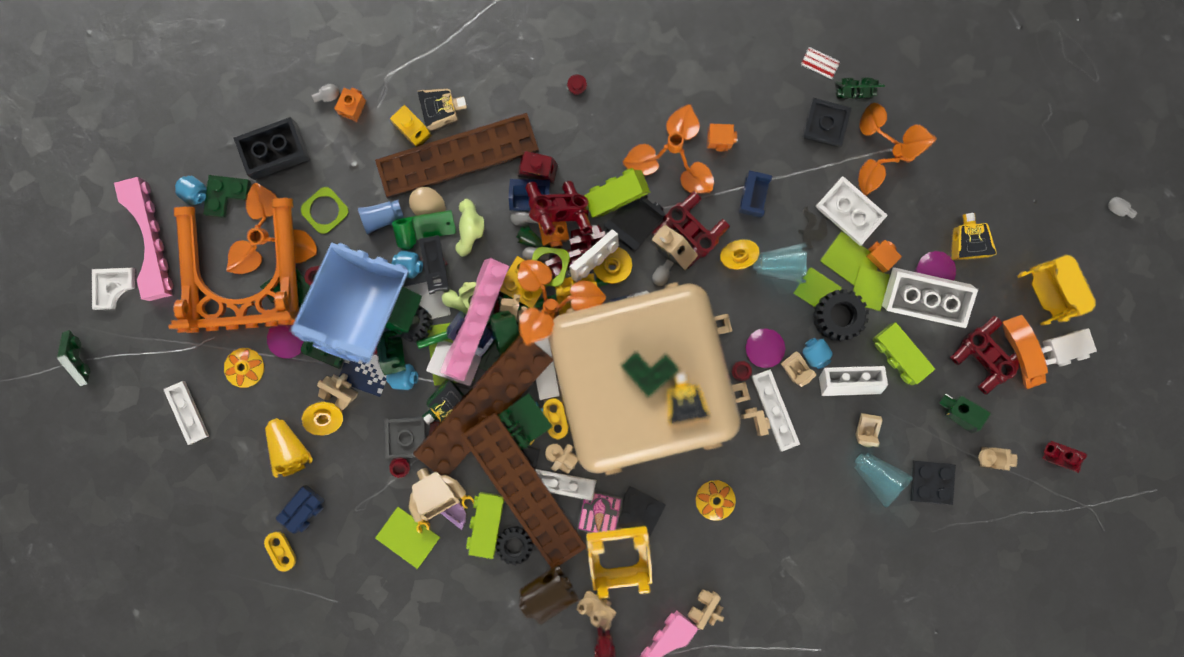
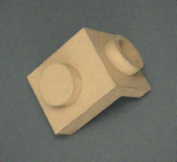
M797 351L781 363L791 380L800 387L810 383L816 376L815 371L808 367L801 354Z
M757 407L746 409V414H741L742 419L754 418L758 436L769 434L770 422L768 417L765 418L763 410L757 411Z
M861 413L855 434L859 444L864 447H879L878 435L882 424L881 416Z

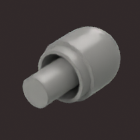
M328 84L322 86L318 93L311 96L314 103L320 100L329 102L338 98L340 91L336 85Z
M1120 197L1111 199L1108 204L1110 211L1118 216L1123 217L1127 215L1133 219L1137 214V211L1131 209V204Z
M513 211L510 216L511 222L517 226H529V223H538L529 217L528 211Z
M525 248L522 253L523 259L532 260L533 253L537 248ZM550 254L543 255L538 261L550 260Z
M667 259L663 266L657 267L652 276L655 285L663 286L667 283L672 273L670 271L674 264L672 261Z

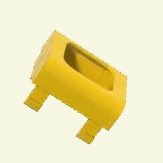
M1067 255L1029 268L1030 271H1023L1017 276L1020 278L1027 274H1032L1033 280L1031 285L1042 308L1049 311L1052 315V318L1041 322L1040 325L1051 324L1053 320H1058V322L1069 321L1070 317L1081 316L1090 312L1095 307V299L1076 260L1072 256Z
M646 526L586 533L593 591L598 590V599L609 598L608 589L634 585L639 586L640 594L650 593L649 584L652 583V570ZM633 537L635 549L638 548L639 561L635 565L610 569L601 566L599 553H603L602 541Z

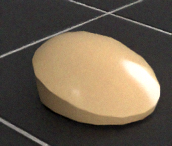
M429 187L416 188L410 195V208L416 216L445 211V203L442 197Z

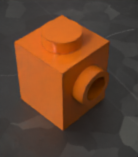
M343 88L334 109L339 115L357 122L366 100L361 91L355 88L350 90Z
M710 124L708 127L707 148H716V151L720 152L731 149L733 143L737 141V131H734V124Z
M566 221L553 222L556 230L551 236H545L539 224L543 246L550 245L551 248L563 246L562 243L569 240Z
M886 240L880 243L876 241L868 249L870 253L866 256L882 273L889 271L902 257L896 251V246Z

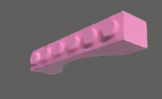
M139 177L115 182L118 202L126 207L135 217L144 238V261L137 278L141 299L152 301L173 295L171 290L173 289V283L167 273L169 269L168 262L162 252L164 251V245L158 235L160 228L153 214L155 207L149 197V193H151L149 184Z
M492 258L484 260L477 277L474 294L465 320L445 357L439 373L464 381L509 268L508 265Z
M677 610L674 614L670 613L665 620L666 626L662 631L658 630L652 639L654 641L650 648L647 646L640 657H662L677 648L687 646L697 632L698 627Z

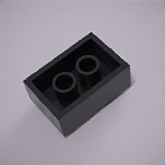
M291 117L234 137L246 174L253 180L310 160L299 127Z

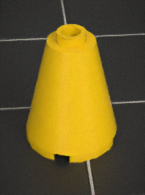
M276 418L267 423L265 432L272 474L275 478H278V474H282L283 477L295 474L305 468V463H312L313 458L284 420Z

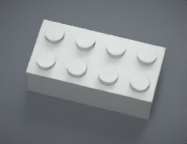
M893 267L882 306L890 312L966 328L978 289L971 284Z

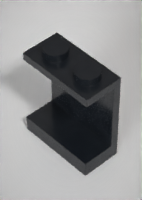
M647 195L619 208L615 215L605 223L603 228L607 232L614 230L618 233V241L633 253L637 251L665 215V212H663L664 208L657 202L652 203L649 201Z

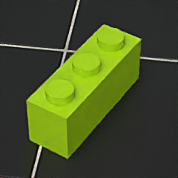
M627 169L622 172L623 175L621 177H612L605 181V185L590 188L589 193L584 196L588 199V209L592 218L603 217L651 193L642 170Z
M896 322L889 324L873 338L876 349L881 353L884 352L888 357V363L900 371V377L905 383L917 385L935 370Z
M480 492L479 496H475L473 508H476V515L471 517L470 529H473L472 537L468 536L466 549H469V555L494 558L504 499L501 495Z

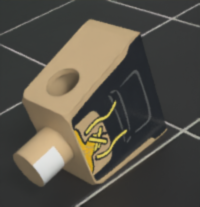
M450 89L418 91L425 126L429 132L457 122L456 111L467 108L465 97L453 99Z
M666 225L660 228L652 238V242L658 252L683 270H686L698 256L683 236ZM679 248H680L681 251H682L681 254H678V253H677V251H678Z

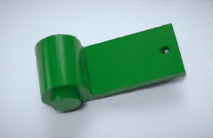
M452 210L406 217L392 222L397 247L403 250L413 248V245L420 238L456 234Z

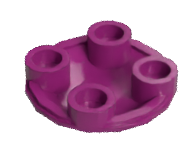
M939 251L929 252L924 255L915 269L916 273L953 281L957 271L952 258Z
M293 325L270 327L267 334V345L276 356L284 359L295 358L302 352L300 350L304 341L291 332Z
M767 328L753 332L749 336L745 347L749 361L762 368L774 367L780 363L785 354V343L781 335Z

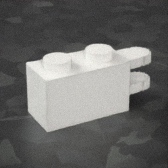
M1089 328L1043 341L1044 347L1041 348L1043 354L1046 352L1048 357L1047 360L1045 359L1046 365L1058 364L1059 367L1071 364V359L1084 360L1090 358L1091 353L1097 352Z

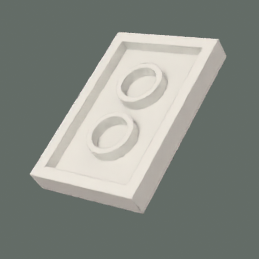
M843 176L815 206L859 246L866 241L888 216Z

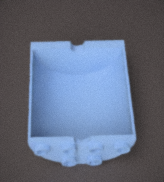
M331 243L291 332L303 341L314 342L313 347L331 355L353 362L360 360L364 363H369L409 270L401 264H390L381 257H376V259L368 258V253L362 250H351L345 244L338 243L337 245Z

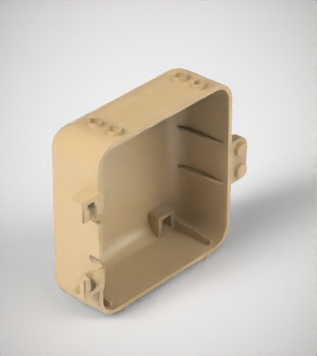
M678 282L666 285L663 290L578 311L571 308L567 310L566 314H562L553 320V332L548 336L559 380L557 383L560 396L549 399H558L563 404L578 460L586 470L594 473L605 472V475L621 472V468L701 447L706 450L721 447V442L730 440L738 432L740 416L736 403L750 400V395L746 382L731 385L719 335L732 332L729 314L714 317L709 297L700 286L695 284L678 285ZM723 320V326L717 327L716 321ZM637 352L651 367L667 353L680 368V371L675 375L687 373L689 386L699 384L710 417L668 424L667 390L676 388L674 376L647 398L620 365ZM741 391L742 397L736 399L734 392ZM551 405L550 411L552 413H555L557 411V406Z

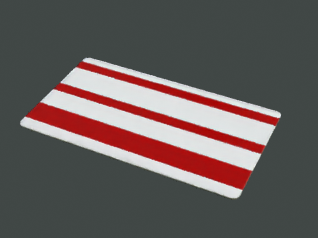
M809 48L801 65L832 79L840 62Z

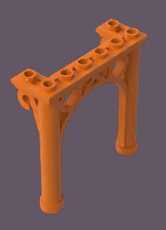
M292 198L272 199L276 249V270L274 276L262 291L243 299L224 298L206 286L199 269L195 207L174 208V217L177 220L181 300H176L174 303V314L177 320H171L172 325H169V329H177V333L199 332V328H206V331H219V327L226 326V330L239 329L238 325H245L246 328H258V324L265 323V327L294 325L299 314L292 221V208L294 207ZM280 281L281 291L274 292V288L278 285ZM199 289L206 295L200 302ZM267 295L275 298V308L271 310H265L262 307V300ZM213 299L219 304V310L216 314L209 315L205 311V305ZM252 306H255L258 312L262 313L260 315L246 316L248 309ZM226 307L233 309L236 314L235 317L220 318L225 314Z

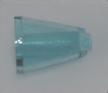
M806 243L760 253L758 260L753 264V270H757V273L806 283V279H802V275H806L807 251H802V247H807Z
M861 453L854 461L857 464L854 468L886 508L913 479L908 473L870 453L866 455Z

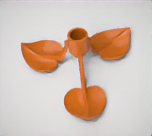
M875 102L869 104L860 120V130L867 136L873 135L877 130L879 134L894 143L895 146L892 153L895 158L880 159L877 163L875 160L869 159L863 164L859 171L858 183L860 190L865 196H868L883 183L886 169L881 165L882 163H899L900 160L912 162L915 157L923 153L937 140L925 127L913 125L904 133L903 143L896 141L880 129L887 121V112L882 105Z
M690 104L678 109L668 119L666 124V130L669 134L668 142L658 155L655 156V150L650 145L640 144L635 146L623 160V165L627 169L642 170L643 175L648 176L658 170L659 164L656 159H659L666 150H669L671 153H680L687 170L682 173L680 178L682 187L689 193L695 191L697 194L710 193L713 190L714 180L710 169L701 162H695L689 167L684 154V139L694 138L700 128L699 120Z
M254 183L248 192L246 210L252 219L262 218L258 225H255V228L249 230L247 234L248 241H237L230 247L227 272L245 274L256 270L262 262V255L256 251L257 245H263L268 241L275 242V238L269 237L268 232L262 229L261 226L266 221V216H273L272 199H276L277 196L259 183ZM294 229L295 263H302L317 254V247L313 238L303 230Z
M537 260L522 261L518 271L520 286L530 292L541 288L544 301L541 312L536 308H529L521 315L520 333L526 345H530L551 335L554 327L553 319L557 317L558 310H562L568 301L572 300V309L578 311L602 305L606 300V295L594 283L582 280L573 284L570 289L571 296H568L561 304H558L556 300L547 298L544 285L552 281V273L549 267Z

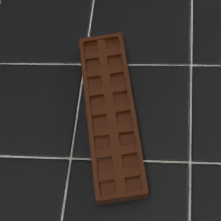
M524 113L376 159L375 162L386 197L389 199L414 191L419 187L434 185L520 158L525 151L536 153L539 152L528 115Z
M520 334L413 452V455L434 472H438L440 476H449L471 451L462 439L461 434L496 412L499 415L513 405L552 363L553 358L535 342L526 345Z
M496 412L461 434L462 439L551 568L557 564L560 566L587 548Z

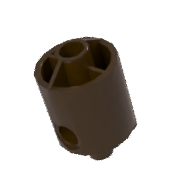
M558 564L519 589V607L527 619L533 618L540 625L579 601L575 591L570 590L573 588L572 583L568 577L565 578L563 576L564 573Z

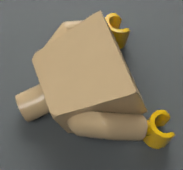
M428 468L420 469L417 472L420 481L412 485L413 492L410 494L409 510L415 522H418L417 531L419 533H422L420 525H425L427 530H429L430 523L427 520L459 503L460 498L464 508H468L464 504L466 499H471L474 504L473 498L466 495V491L457 480L448 475L440 476L438 472L430 474Z

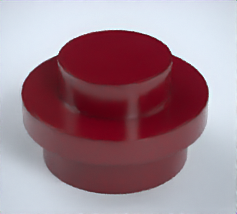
M575 74L568 79L567 87L571 93L581 94L586 90L587 81L582 75Z
M739 361L732 367V375L738 381H746L752 374L751 366L745 361Z
M395 458L390 463V473L397 478L405 477L410 470L409 462L404 458Z

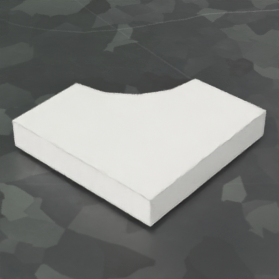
M135 268L92 269V309L94 310L115 309L121 294L127 290L135 289Z

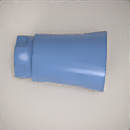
M398 200L391 203L388 201L374 206L358 208L367 235L379 228L392 224L397 219L404 218Z

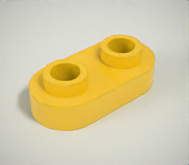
M549 399L543 406L544 415L553 426L548 430V433L554 439H561L568 432L564 407L558 399ZM551 405L557 406V411L555 413H552L550 411ZM556 425H560L562 427V431L557 433L555 432L554 427Z
M273 532L267 535L264 545L275 567L280 571L292 569L296 564V555L286 536L281 532ZM275 538L279 539V541H280V544H279V545H275V543H274V539H275ZM284 556L289 558V563L283 561Z

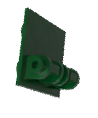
M863 77L861 81L854 80V78H842V81H835V84L840 85V88L836 90V96H840V98H851V96L855 98L856 89L858 98H873V96H877V88L874 87H885L884 84L879 83V80L871 77Z
M529 393L498 415L521 449L526 448L530 445V442L553 427Z

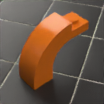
M1023 315L1002 321L1004 335L1013 347L1019 360L1023 384L1026 389L1046 383L1045 374L1048 373L1046 361L1029 323Z

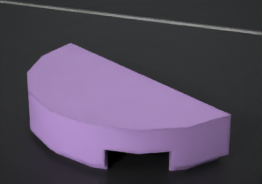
M461 502L441 512L444 517L458 528L463 529L467 514Z

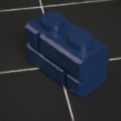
M302 486L278 514L276 520L293 534L299 531L304 532L310 525L308 520L312 515L316 517L324 508L322 504L325 500L309 486Z

